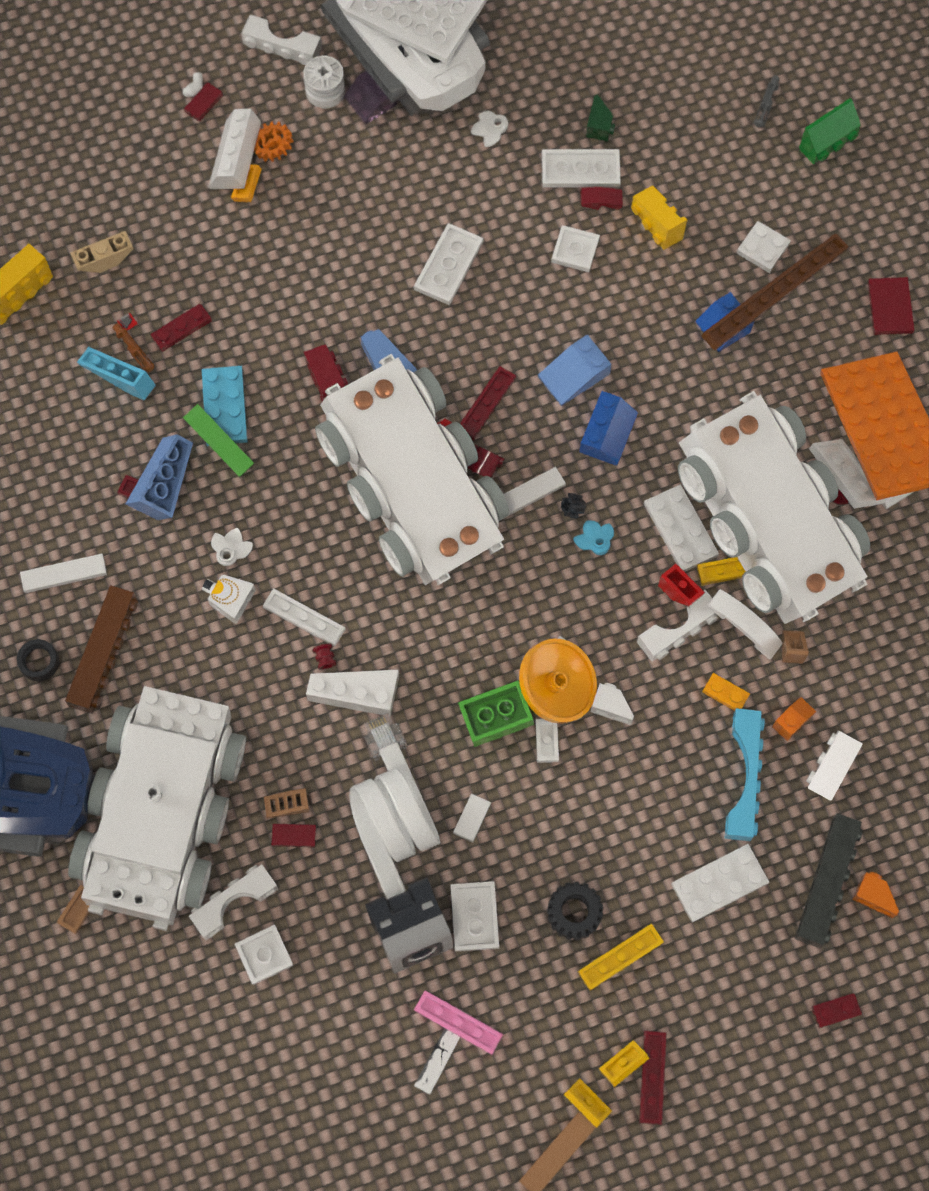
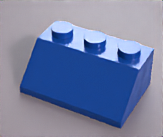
M601 391L582 438L579 452L618 466L638 412L621 397Z

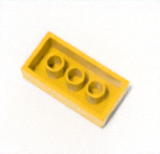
M29 243L0 269V325L4 324L12 313L18 311L23 303L33 298L42 286L47 285L53 277L46 258Z

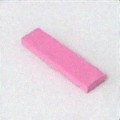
M426 990L414 1009L415 1012L491 1055L503 1036L500 1032Z

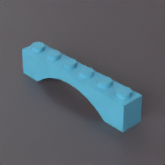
M736 708L733 713L732 736L737 741L744 757L746 780L739 802L726 816L724 839L751 841L754 835L757 836L758 823L754 821L755 814L759 812V801H756V793H760L761 781L757 780L758 772H761L762 760L759 759V751L762 752L763 739H760V731L764 730L765 719L761 718L762 711Z

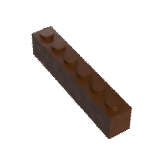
M110 585L65 699L69 707L93 714L95 708L99 707L101 701L100 693L108 684L109 678L107 675L109 670H112L115 666V655L117 650H120L123 645L122 637L124 631H128L131 623L129 618L138 606V600L134 592Z

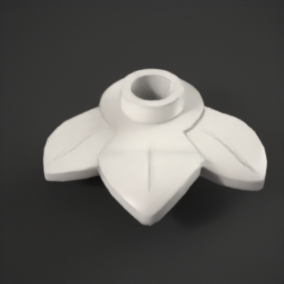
M484 111L479 114L480 121L474 124L471 134L484 136V146L490 147L500 140L501 134L507 130L508 120L503 115H495L491 111Z
M238 528L228 532L225 537L215 533L211 541L212 548L217 552V561L223 566H230L237 559L247 557L253 548L252 542H243ZM225 554L231 555L229 559L223 558Z

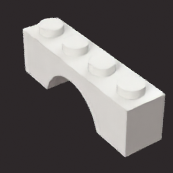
M253 15L249 16L242 31L243 44L248 47L258 48L269 54H277L285 59L299 61L304 65L311 59L319 56L322 49L321 37L302 32L291 39L278 38L269 30L268 20Z
M704 590L705 594L691 606L686 607L688 620L683 626L676 629H664L655 624L638 636V645L651 661L657 658L658 660L663 659L669 653V649L680 647L689 635L692 637L697 635L702 630V626L705 624L711 625L719 618L707 606L712 597L706 590Z
M262 864L259 867L257 865L251 867L246 872L247 875L242 879H234L228 884L229 888L225 891L214 893L209 898L210 901L205 905L202 904L199 909H192V914L189 917L206 941L224 928V911L233 900L240 897H252L261 902L278 890L277 885Z

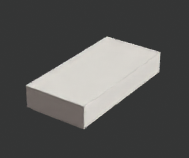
M471 794L453 834L474 842L491 802Z

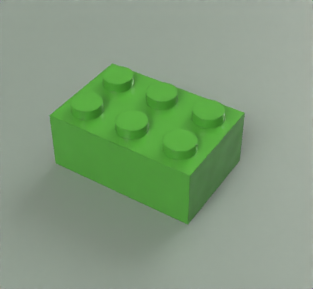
M519 681L458 702L474 747L534 725L530 709L522 695Z

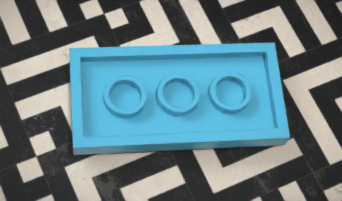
M242 366L202 369L204 411L235 443L248 442Z

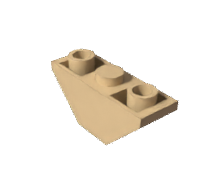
M126 231L70 252L78 271L101 273L118 266L133 250V246Z

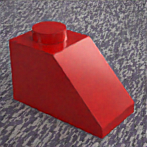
M677 564L660 576L658 586L675 602L689 607L705 594Z

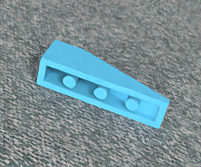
M90 347L86 349L77 361L82 367L142 400H145L156 386L146 371Z

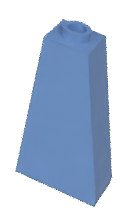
M379 329L368 331L361 336L362 348L373 370L382 366L379 364L381 359L392 354L394 359L399 357L406 370L417 371L411 362Z

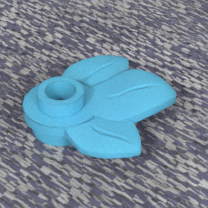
M587 520L583 525L584 534L575 536L573 538L574 543L582 550H592L597 555L606 554L611 546L610 540L614 536L613 527L610 523L601 527L596 521Z

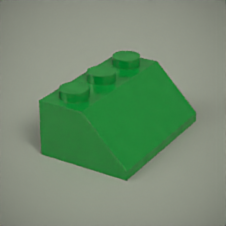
M851 98L847 99L805 127L799 150L813 165L818 161H824L830 153L839 151L846 142H852L858 137L861 123L853 100Z

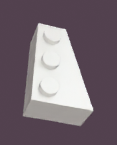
M839 730L836 734L832 733L827 742L830 745L826 753H821L816 762L819 764L816 772L812 770L806 780L809 783V789L829 800L833 799L862 746L861 742Z

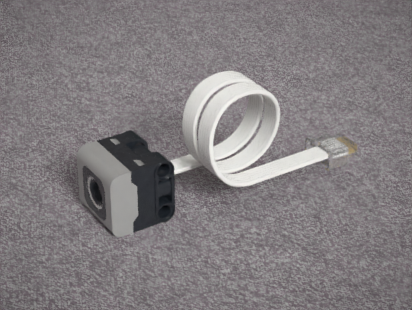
M387 713L364 723V727L368 734L365 736V741L373 760L377 761L381 756L388 771L377 775L374 780L368 779L352 786L349 796L358 833L387 898L385 899L384 896L366 903L365 907L374 931L379 937L395 974L454 947L450 930L435 899L428 878H423L408 885L409 888L406 891L392 860L393 858L396 862L415 855L414 843L420 851H424L439 845L440 838L401 752V749L407 748L406 739L399 724H393Z

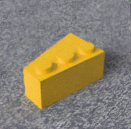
M652 185L633 196L631 208L633 213L641 218L644 228L652 233L655 243L657 245L660 244L662 249L665 250L683 239L687 219L684 216L680 218L675 213L677 209L674 206L669 207L665 203L667 199Z

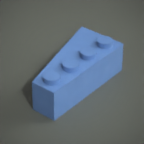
M178 434L162 438L129 496L126 505L156 520L172 518L193 443Z

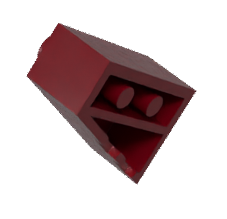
M326 344L303 352L308 370L315 387L319 390L322 402L328 396L325 393L326 389L337 383L340 388L348 385L346 377H341L343 372L340 365L335 364L337 360L333 350L329 351Z

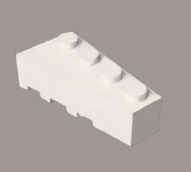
M399 670L311 674L306 692L307 700L391 717L399 680Z

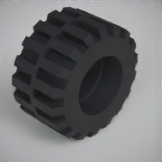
M577 881L574 884H570V882L565 883L564 886H559L551 895L547 908V919L552 925V930H556L558 932L557 935L560 937L564 936L567 940L575 939V941L581 938H588L590 934L596 931L603 917L600 895L597 896L596 890L594 888L590 889L586 883L584 885L579 884ZM573 899L583 902L588 909L587 918L580 923L568 921L562 914V907L565 902Z

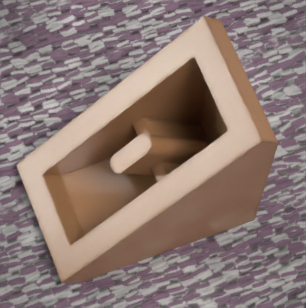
M783 630L782 662L803 664L809 652L804 632Z

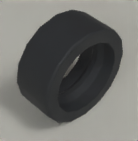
M41 639L30 640L23 644L16 658L17 666L23 675L37 682L52 677L59 666L58 653L52 644ZM36 649H44L50 655V664L47 668L39 672H33L28 669L26 657L29 653Z

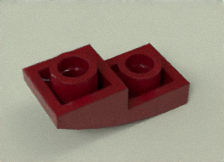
M585 187L580 190L582 207L599 210L604 206L620 210L623 206L621 189Z

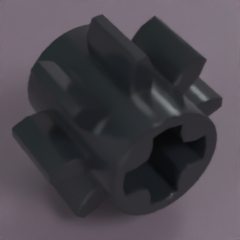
M568 493V497L562 498L560 508L564 512L565 517L578 519L579 514H584L586 503L582 499V495Z

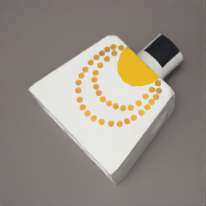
M221 575L217 583L207 579L202 586V590L210 594L208 598L210 606L235 624L238 623L256 591L254 584L226 575Z

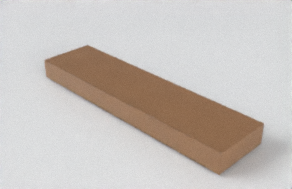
M579 1111L519 1182L528 1191H542L596 1127Z

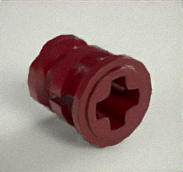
M322 644L312 649V652L317 655L315 659L316 662H319V670L330 669L337 664L333 660L334 653L330 650L333 648L332 644Z

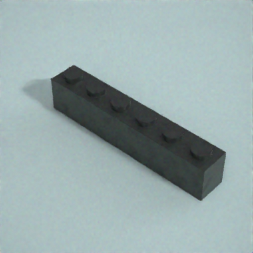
M838 813L833 817L795 936L796 940L817 948H821L824 943L828 944L831 936V931H828L830 923L835 922L838 914L835 907L837 902H841L844 895V890L841 888L843 882L848 881L851 872L848 869L849 862L854 861L857 853L854 846L856 841H860L863 834V829H860L861 821Z

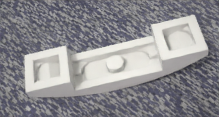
M718 590L707 605L720 618H726L755 643L754 647L769 660L772 659L783 644L774 631L760 617L723 590Z

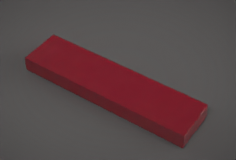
M501 366L498 367L460 422L473 441L517 378V375Z
M644 1030L643 1051L648 1055L649 1059L642 1064L639 1123L662 1125L667 1032Z

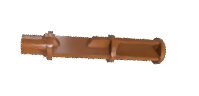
M116 323L112 327L116 332V337L118 339L122 338L128 346L127 350L147 373L153 371L155 365L137 345L127 330L123 329L119 323Z

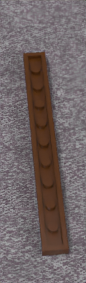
M835 233L703 332L701 337L714 351L842 255L849 246Z

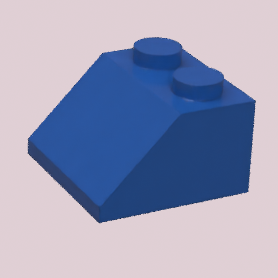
M729 292L716 300L696 320V324L705 332L741 304ZM754 321L719 347L717 351H722L751 333Z

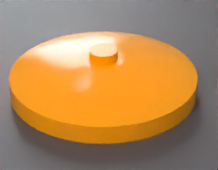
M547 639L529 649L522 660L519 672L522 695L528 706L539 717L552 723L563 724L575 721L589 711L597 692V678L590 659L581 648L564 639Z

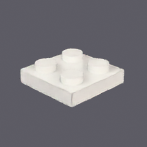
M757 221L737 249L736 254L770 273L790 245L791 240Z
M562 225L551 263L589 272L600 235Z
M275 925L235 943V947L253 985L294 966Z

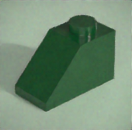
M595 94L587 124L586 137L608 142L609 136L614 134L616 124L612 123L613 114L600 96Z

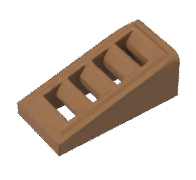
M306 788L264 797L267 819L309 812ZM296 797H300L301 806H297ZM289 798H292L293 808H289ZM283 799L284 810H280L279 800ZM271 801H275V812H272Z

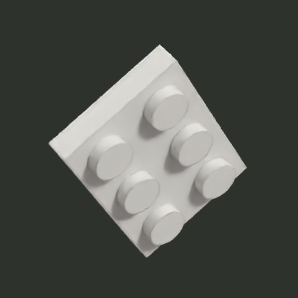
M494 881L451 884L455 952L499 949Z

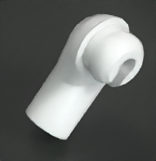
M201 73L193 74V82L183 89L185 97H194L202 89L203 78Z

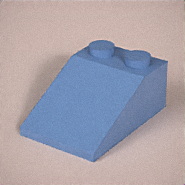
M587 334L568 347L541 371L538 377L558 403L563 406L610 375L611 363Z

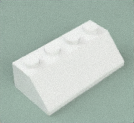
M234 109L226 120L209 189H244L261 125L260 119L252 109Z

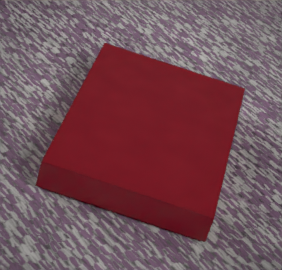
M908 277L869 278L867 282L873 334H913L915 330Z

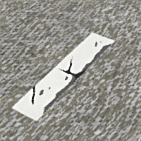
M444 1028L414 1085L415 1087L428 1094L432 1092L460 1038L459 1036Z

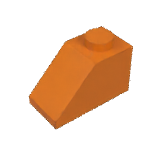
M800 697L775 721L772 727L786 741H789L817 711Z
M866 872L861 877L852 900L890 918H894L898 915L899 910L887 881L882 880V876L877 873Z

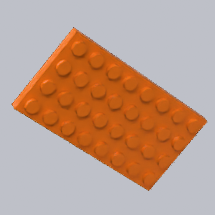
M898 352L821 369V377L876 501L929 488V417Z

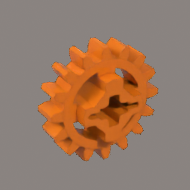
M271 121L269 126L264 123V128L259 129L254 153L259 159L262 158L264 162L268 158L271 162H274L276 157L281 160V155H287L286 150L292 149L290 144L293 143V135L285 124L282 125L279 121L276 125Z

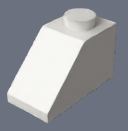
M600 683L591 712L631 725L634 715L622 692L616 689V686L613 684Z

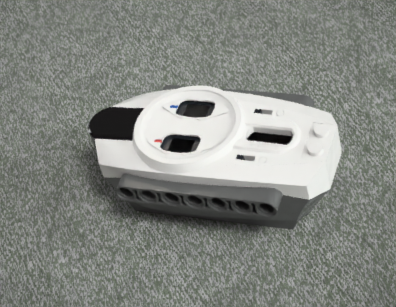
M327 0L320 4L326 19L391 102L399 100L411 117L417 114H434L435 112L444 111L476 91L485 72V60L480 51L490 46V41L475 20L446 64L345 15L344 8L350 0Z

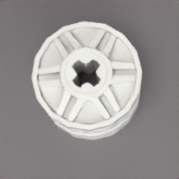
M317 56L311 59L305 65L303 71L307 99L314 106L323 109L338 105L345 95L343 67L333 57Z

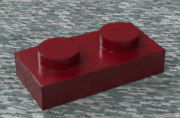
M855 993L811 1007L818 1028L862 1015Z

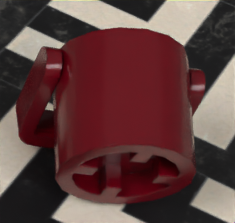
M475 444L478 460L468 466V469L481 476L492 478L497 467L502 468L505 458Z

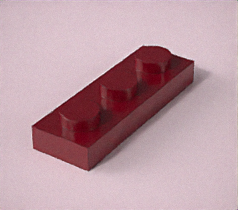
M201 303L151 333L150 336L161 352H164L210 323L212 319Z

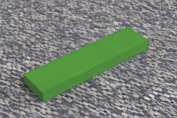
M199 404L183 417L239 477L254 465V462Z

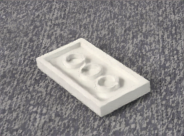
M542 149V187H620L619 149Z
M448 223L417 279L414 290L450 305L483 244V238Z
M843 439L818 442L811 445L809 450L815 456V459L829 468L837 482L838 489L854 509L884 504L887 498L876 501L859 460Z
M681 484L644 501V505L672 557L684 572L697 567V564L705 563L719 556V552Z
M746 844L672 882L671 885L693 923L769 884V880L749 844Z

